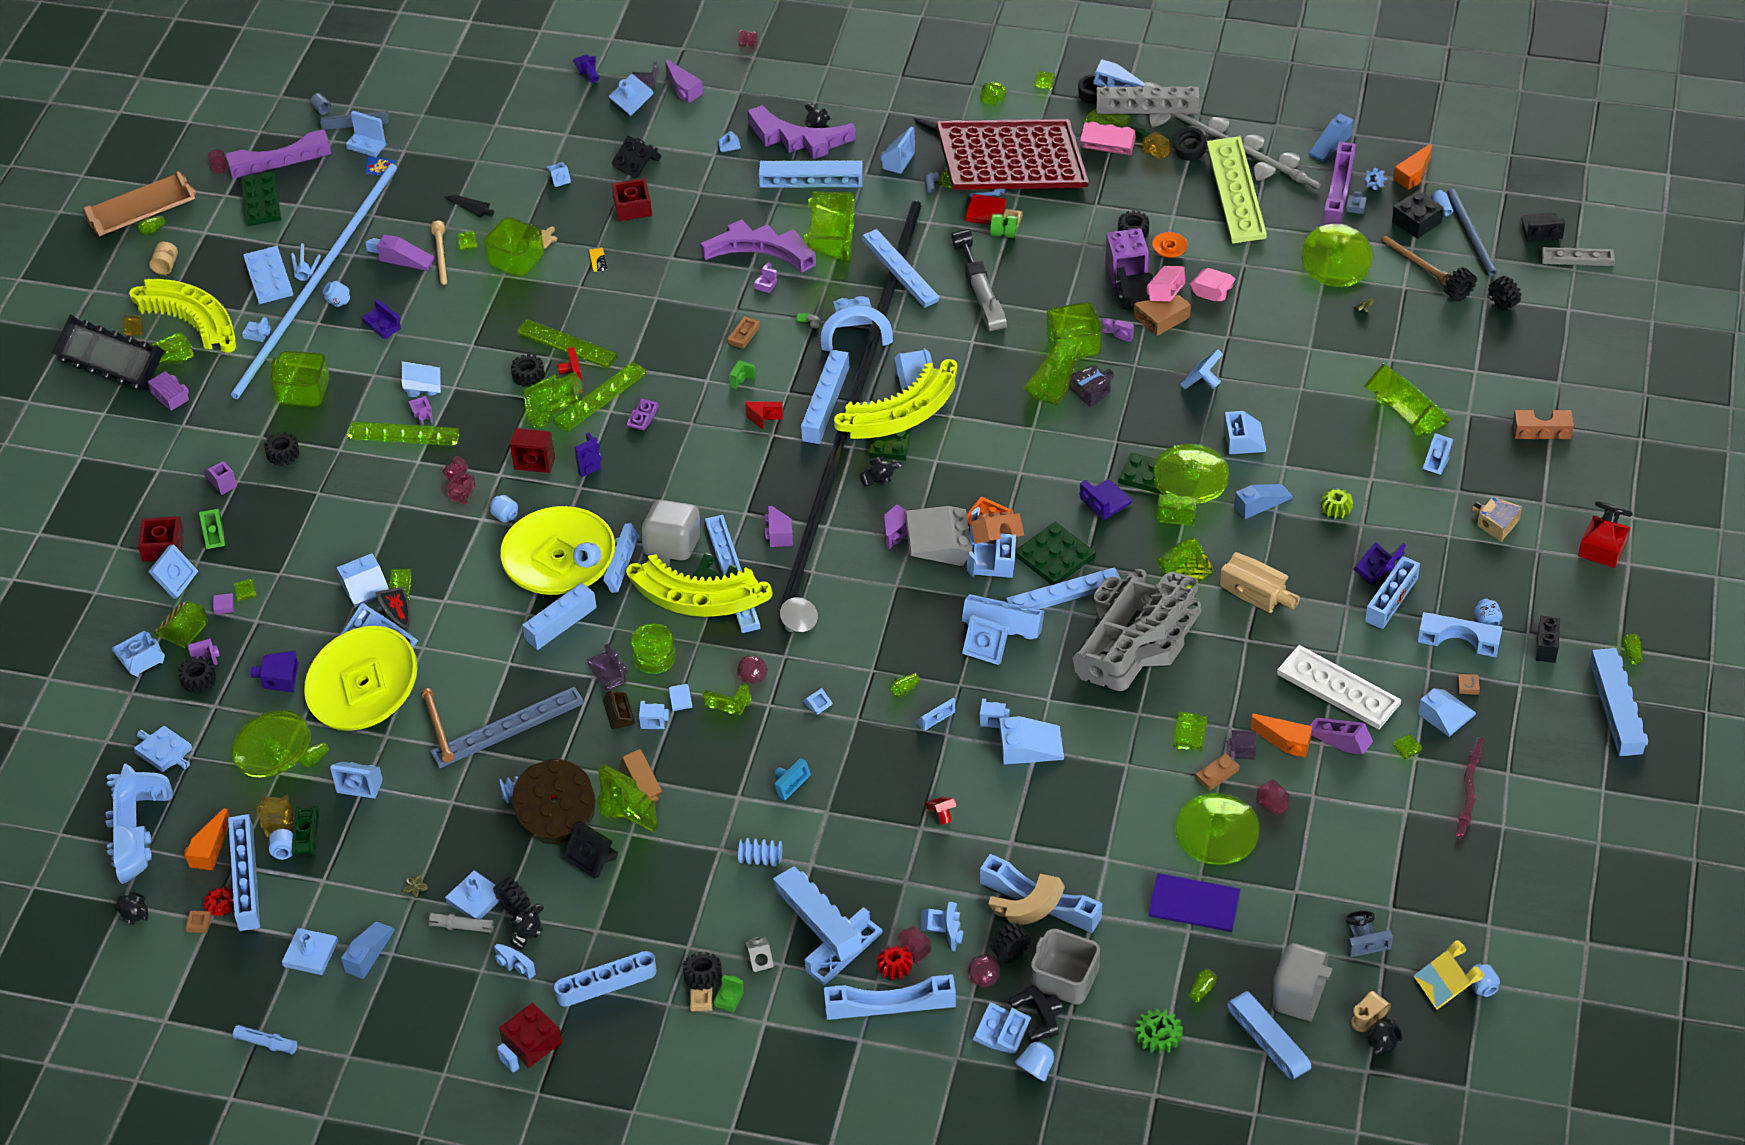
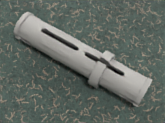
M431 912L429 921H431L429 926L446 927L448 930H453L454 928L492 934L494 925H492L494 920L455 916L453 913L444 915Z

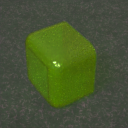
M512 217L502 219L484 238L488 264L517 277L525 276L545 253L541 229Z
M1083 302L1054 307L1047 311V337L1057 360L1067 361L1096 356L1100 353L1102 326L1093 304Z
M284 351L277 358L273 357L271 363L273 371L270 381L276 402L283 406L312 408L320 406L330 381L325 356L321 353Z

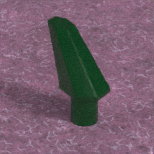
M1130 127L1132 130H1135V135L1142 140L1144 138H1153L1152 132Z

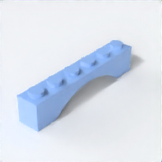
M992 854L988 856L980 868V884L1016 900L1027 897L1036 886L1035 882L1025 877L1008 861ZM1062 894L1058 904L1049 914L1093 933L1102 918V903L1085 895Z
M953 975L933 976L913 986L889 991H868L846 985L824 987L827 1020L956 1007Z

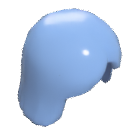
M1034 1042L1026 1048L1020 1058L1015 1061V1064L1036 1078L1046 1081L1049 1070L1054 1062V1053L1046 1044Z

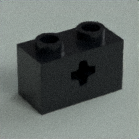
M1540 616L1535 661L1556 663L1559 649L1560 618Z

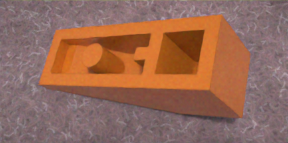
M1427 145L1395 166L1393 180L1408 190L1417 186L1421 182L1430 162L1433 145Z
M1252 714L1251 730L1285 753L1306 757L1311 741L1312 726Z
M223 808L191 839L189 847L185 848L184 857L187 859L189 868L214 869L229 829L228 818L230 815L228 809Z

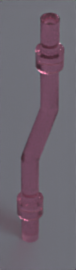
M1481 737L1476 739L1474 748L1471 749L1468 757L1470 760L1464 775L1468 798L1463 813L1460 814L1458 819L1459 826L1456 832L1458 838L1464 837L1466 828L1472 820L1471 813L1476 801L1473 775L1477 762L1481 760V750L1485 741Z

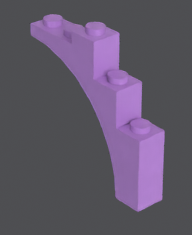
M763 105L748 110V123L765 147L781 141L789 153L805 148L812 159L828 155V149L856 140L853 123L831 128H809L778 119Z
M741 219L728 225L727 232L701 243L702 257L705 260L727 253L758 252L783 259L796 267L800 272L816 266L815 252L794 229L778 236L768 224L752 231Z

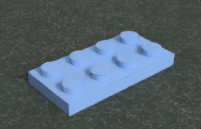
M277 246L243 254L259 304L293 296V291Z

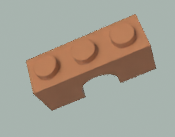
M1515 410L1513 429L1515 439L1572 438L1574 424L1571 410H1552L1551 419L1547 421L1537 419L1534 415V410Z
M1011 511L989 515L983 514L977 516L978 520L970 521L975 544L1001 539L1000 533L1013 534L1016 537L1024 536L1020 513L1012 514Z

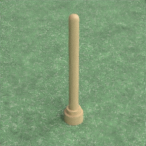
M434 221L431 224V232L436 238L440 283L446 285L447 276L442 238L445 232V225L442 221Z

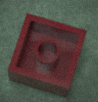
M645 178L611 183L618 221L652 216L651 200Z
M515 428L510 442L514 470L550 473L555 460L551 431Z
M180 516L142 519L138 549L143 562L157 561L169 545L174 544L182 552L184 529Z
M533 1002L499 1027L502 1042L528 1068L563 1043L560 1028Z

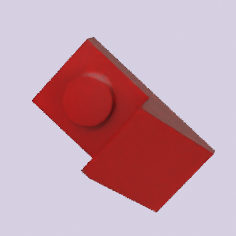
M746 401L745 403L747 418L761 429H764L765 420H783L782 402Z

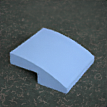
M990 1002L973 1040L987 1047L1015 1054L1031 1017L1013 1008L1009 1012Z

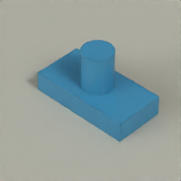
M800 758L788 771L783 768H778L775 771L774 776L777 781L774 785L779 798L785 801L811 776L806 760Z

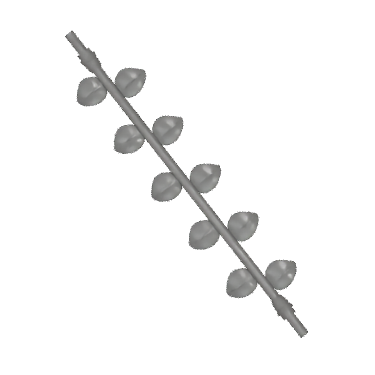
M1147 82L1144 87H1160V85L1152 82ZM1191 113L1150 114L1151 127L1164 124L1172 115L1191 125L1190 127L1200 129L1204 135L1207 133L1217 139L1230 138L1222 134L1229 127V120L1222 117L1210 119L1208 127L1187 116ZM1248 135L1244 138L1243 147L1245 153L1262 161L1254 167L1256 181L1272 176L1275 170L1278 169L1288 174L1297 183H1305L1315 189H1319V182L1307 177L1304 171L1293 169L1300 162L1299 155L1289 152L1280 155L1278 162L1258 152L1264 145L1263 137ZM1189 138L1185 140V144L1190 145L1199 140Z

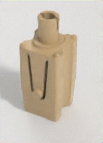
M1235 552L1229 563L1225 564L1221 569V587L1268 613H1272V609L1278 603L1294 610L1300 601V596L1286 590L1285 582L1288 579L1286 574L1258 560Z

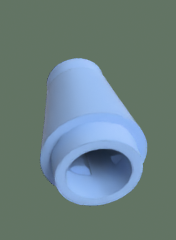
M1438 190L1432 194L1431 199L1444 207V216H1449L1453 213L1446 192Z

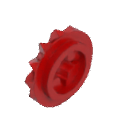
M224 886L223 888L219 889L216 887L214 891H209L208 896L204 897L206 911L211 912L215 916L230 913L234 909L233 889H228ZM223 896L224 900H221L218 904L217 900Z

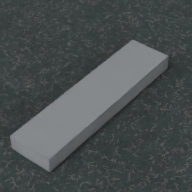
M1542 247L1541 249L1542 264L1614 266L1615 263L1613 249Z

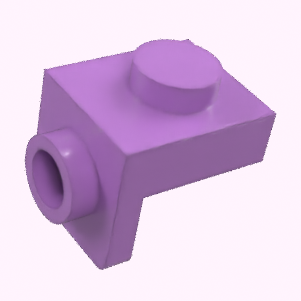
M211 639L188 645L191 658L196 656V659L199 656H202L203 659L205 657L208 659L212 658L214 665L218 664L216 657L220 656L217 645H212Z

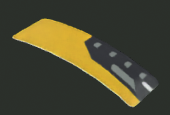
M603 248L590 249L589 253L593 271L607 270Z

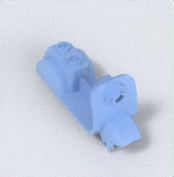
M124 764L121 774H110L107 776V780H110L107 782V785L113 787L111 788L113 792L111 794L113 798V811L106 812L107 819L113 818L106 820L107 827H113V842L107 845V849H110L107 850V854L113 856L111 860L114 862L111 865L116 867L118 880L122 884L129 882L147 868L148 860H152L151 849L148 848V844H151L150 831L146 832L145 826L137 827L136 802L141 800L168 801L173 796L170 781L166 776L159 773L135 772L127 764Z

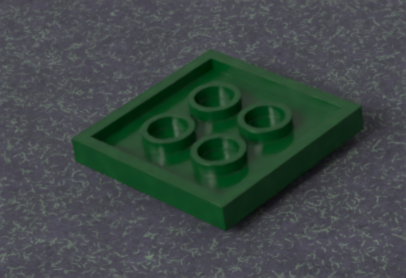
M1055 521L1015 550V557L1051 585L1062 582L1094 559L1096 552Z

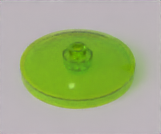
M1328 224L1318 227L1306 237L1302 247L1301 258L1304 268L1315 280L1329 286L1344 287L1359 282L1367 275L1371 268L1373 251L1367 238L1358 230L1346 225Z
M1181 444L1165 450L1158 456L1154 464L1153 479L1160 492L1172 500L1190 504L1203 503L1218 497L1225 490L1229 480V467L1225 459L1209 447L1198 444Z
M276 710L262 714L247 723L237 734L232 745V758L238 769L248 776L263 778L280 774L294 766L303 757L310 744V729L305 720L299 714L292 711Z
M1209 793L1193 798L1182 807L1177 817L1176 835L1182 848L1195 859L1209 864H1230L1243 859L1255 848L1259 838V821L1253 809L1241 799L1228 794Z

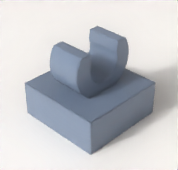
M1355 191L1354 196L1349 195L1346 212L1364 214L1366 197H1361L1362 192Z

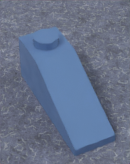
M1339 113L1330 121L1309 152V156L1324 162L1338 149L1339 142H1346L1352 136L1354 120Z
M1283 484L1250 485L1235 492L1234 508L1244 519H1247L1292 499L1293 496Z
M375 922L354 939L341 958L345 973L364 979L395 929Z

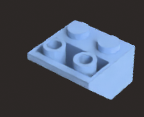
M1244 411L1225 412L1224 432L1229 454L1266 452L1261 422Z

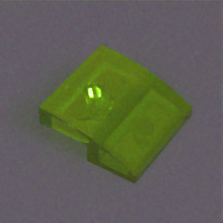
M1095 108L1085 117L1082 123L1096 122L1099 125L1111 124L1120 128L1130 123L1131 116L1127 114H1097V108Z

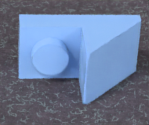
M1435 433L1423 469L1441 475L1450 459L1448 455L1454 439Z

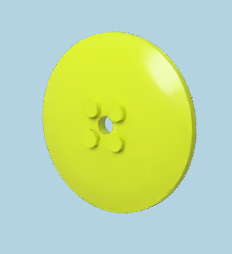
M570 506L544 508L523 517L509 529L501 545L502 566L514 583L528 591L546 595L566 594L580 583L588 587L606 573L615 552V539L608 524L588 510ZM593 542L601 550L600 561L595 566L588 568L578 566L573 558L575 548L579 544ZM556 555H563L560 558L555 557Z
M365 626L347 631L328 643L313 660L304 686L307 706L316 719L333 729L353 731L373 726L392 715L409 696L417 676L415 652L404 636L387 627ZM368 679L365 685L360 686L362 681Z

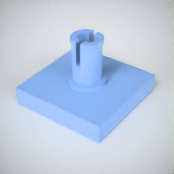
M631 74L626 80H621L618 84L619 87L608 97L631 116L654 92L636 76Z
M1217 349L1203 359L1180 385L1186 389L1203 378L1212 389L1215 388L1221 381L1210 369L1223 354Z
M173 544L168 546L148 572L175 599L187 587L198 570Z
M972 615L962 654L993 664H1001L1009 626Z
M476 871L468 875L445 897L446 902L469 918L477 919L485 916L499 902V899H496V894L493 892L495 884Z
M298 928L282 960L283 967L323 975L338 943L337 936Z

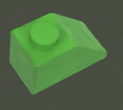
M220 509L199 512L206 549L226 546Z

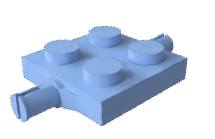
M162 726L151 735L143 730L138 731L137 737L143 741L134 747V751L139 757L161 772L175 764H178L183 769L189 767L190 762L183 759V757L192 750V745L165 726Z

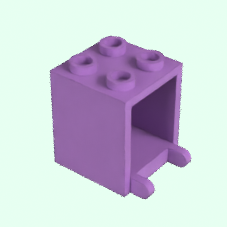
M1141 228L1106 233L1105 264L1112 288L1116 287L1117 292L1119 287L1115 285L1114 275H1117V268L1125 267L1126 276L1148 272L1149 252Z

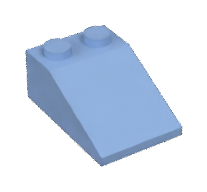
M1020 716L999 718L1004 765L1064 760L1060 726Z

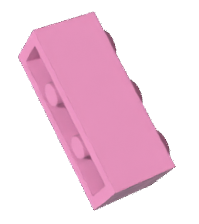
M1085 122L1080 141L1082 148L1132 155L1136 136L1135 130L1129 127L1119 128L1111 124L1099 125L1096 122Z
M1184 266L1162 267L1147 285V294L1150 296V301H1171L1185 284Z

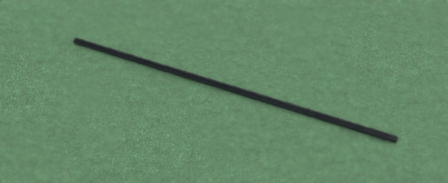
M913 201L897 247L898 253L904 259L921 210V203L919 201ZM891 271L889 272L877 308L885 317L898 281ZM874 321L846 405L849 402L855 405L859 401L881 333L879 326ZM837 431L779 612L784 602L796 596L848 432Z

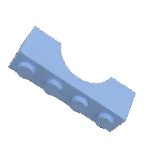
M1423 612L1418 643L1438 646L1445 639L1461 638L1470 642L1477 654L1497 657L1502 627Z

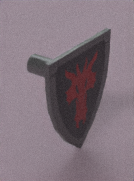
M398 587L375 592L381 604L378 608V613L382 615L386 612L393 623L395 622L408 630L411 621V609L404 588Z

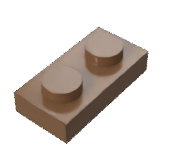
M744 316L729 336L728 344L744 349L760 328V321Z
M1225 753L1196 773L1195 779L1210 791L1238 772L1240 765Z

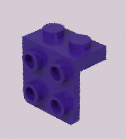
M1087 480L1080 483V499L1103 520L1131 504V498L1111 480H1106L1096 487L1092 486Z
M1375 542L1353 570L1370 585L1375 580L1380 581L1386 572L1389 573L1394 568V563L1405 554L1403 549L1406 545L1404 543L1401 544L1392 554H1389Z

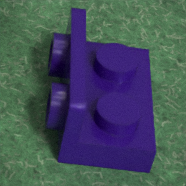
M377 299L374 301L376 308L362 316V321L379 336L386 339L401 329V319L398 313L393 312L385 303Z

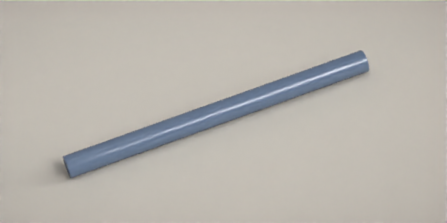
M1450 189L1447 194L1489 276L1496 275L1497 270L1456 190Z

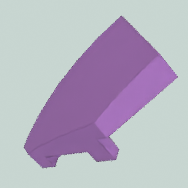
M768 262L762 268L761 276L754 282V289L770 293L777 284V271L773 270L772 264Z

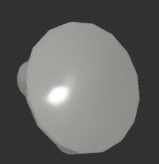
M794 597L782 604L780 618L787 631L805 632L815 627L818 620V612L810 601Z

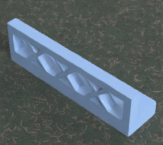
M864 907L849 919L851 927L853 929L857 928L860 934L866 927L874 931L871 935L862 936L860 942L863 949L841 962H832L835 954L823 943L805 959L806 972L825 986L882 934V929L870 921V912ZM821 968H830V972L825 977L821 976L817 971Z

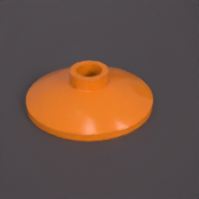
M1165 232L1153 239L1152 247L1158 255L1172 258L1182 255L1187 250V240L1178 233Z

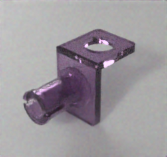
M654 61L652 73L632 72L645 85L656 86L659 73L657 61Z

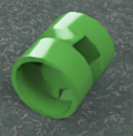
M993 214L991 236L1001 237L1005 235L1006 238H1016L1018 216L1007 215V217H1004L1003 214Z

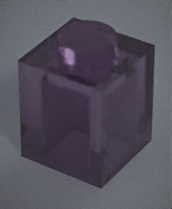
M1232 730L1231 738H1227V750H1231L1232 759L1255 760L1256 731Z

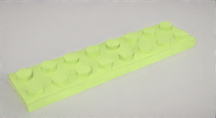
M1241 136L1207 141V149L1231 242L1239 243L1267 239Z

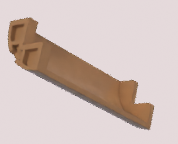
M177 171L172 176L92 207L90 205L84 207L82 211L91 229L93 228L94 233L99 237L194 200L196 193L194 188L190 187L184 174L181 175L180 171Z

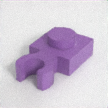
M1105 318L1103 322L1105 326L1102 330L1104 333H1114L1115 338L1128 342L1132 341L1134 333L1133 324L1120 320L1114 323L1111 319Z
M426 396L408 401L414 417L419 418V423L422 426L424 425V419H429L431 423L433 422L432 409Z

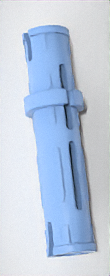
M237 1025L233 1031V1038L262 1045L272 1051L279 1050L293 1055L297 1049V1041L285 1039L279 1034H267Z

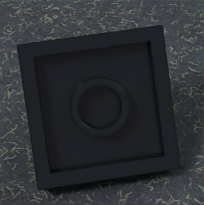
M580 821L576 822L563 859L592 878H598L604 863L616 860L619 852L611 848L612 841Z

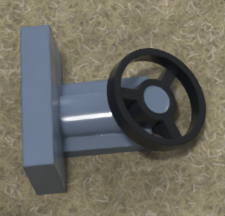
M1355 911L1345 916V922L1350 924V930L1353 938H1349L1348 944L1350 957L1384 951L1392 947L1393 935L1391 930L1374 932L1371 922L1375 920V914L1371 911Z

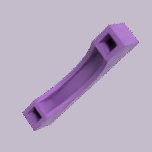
M322 129L307 133L296 143L278 150L265 152L238 150L226 153V158L232 178L235 179L330 155L331 149L326 132Z
M1339 142L1330 192L1324 210V226L1341 227L1355 159L1356 144Z

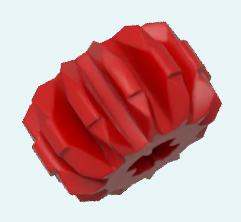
M896 944L895 948H891L888 945L887 950L881 949L880 955L877 957L879 973L883 974L884 979L890 976L892 981L895 977L902 980L903 975L908 976L913 967L911 953L907 952L906 947L899 949L898 944Z

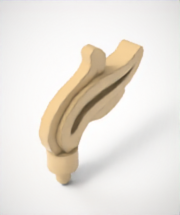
M555 227L542 230L539 234V240L526 241L525 244L537 249L547 248L553 241L557 242V237L552 236V233L555 232Z

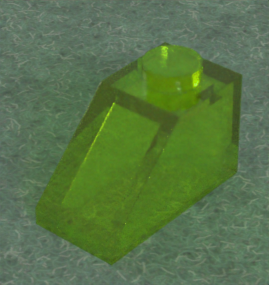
M181 331L151 345L153 347L157 345L167 352L162 356L160 362L178 364L194 356L191 343Z

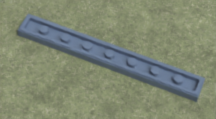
M572 687L449 742V749L454 755V759L450 762L442 760L441 747L431 750V756L440 769L583 705V699L576 688Z

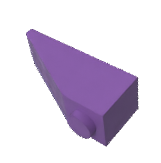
M665 61L668 78L680 99L690 103L703 94V85L700 79L673 62Z
M383 234L377 244L379 260L382 262L428 271L434 261V256L400 237Z
M1316 717L1310 725L1312 726L1311 736L1346 753L1363 755L1373 742L1365 723Z

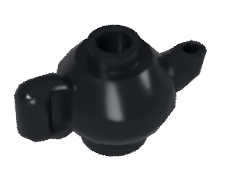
M810 103L804 105L808 111L807 120L804 121L807 127L830 128L827 125V121L831 119L825 108L819 110Z
M881 456L869 461L871 464L870 469H865L860 473L859 477L865 487L872 485L874 482H880L883 485L891 481L890 477L893 476L894 469L902 467L903 464L899 460L886 461Z
M130 892L129 896L121 895L118 897L115 909L120 912L123 922L134 925L135 921L138 922L141 919L144 921L148 920V906L144 903L146 899L144 895Z
M536 904L526 912L519 909L512 917L510 923L515 927L509 941L518 950H522L525 947L528 938H537L543 928L541 927L539 914L544 909L543 905Z
M1390 1018L1375 1023L1367 1039L1369 1045L1374 1047L1375 1055H1379L1383 1052H1391L1397 1046V1042L1402 1040V1033L1395 1020Z

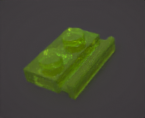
M1179 711L1173 747L1190 750L1196 748L1200 749L1199 751H1203L1208 715L1199 716L1197 713Z

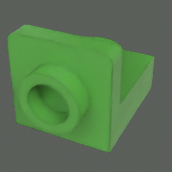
M738 360L729 374L730 387L737 389L740 383L744 382L745 378L754 380L756 377L755 365Z
M723 975L722 986L714 1000V1006L735 1012L744 994L743 981L736 976Z

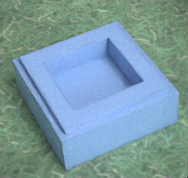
M504 1043L498 1046L499 1060L511 1072L519 1069L517 1056Z

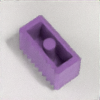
M166 371L148 381L151 393L170 411L189 400L187 387L184 384L180 385L174 375L170 376Z

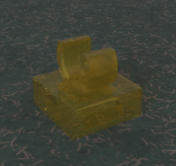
M124 315L122 318L124 335H142L144 333L142 316Z

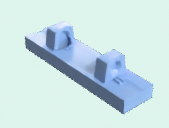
M631 523L624 524L620 537L614 538L615 552L606 573L603 575V580L611 593L619 591L639 538Z

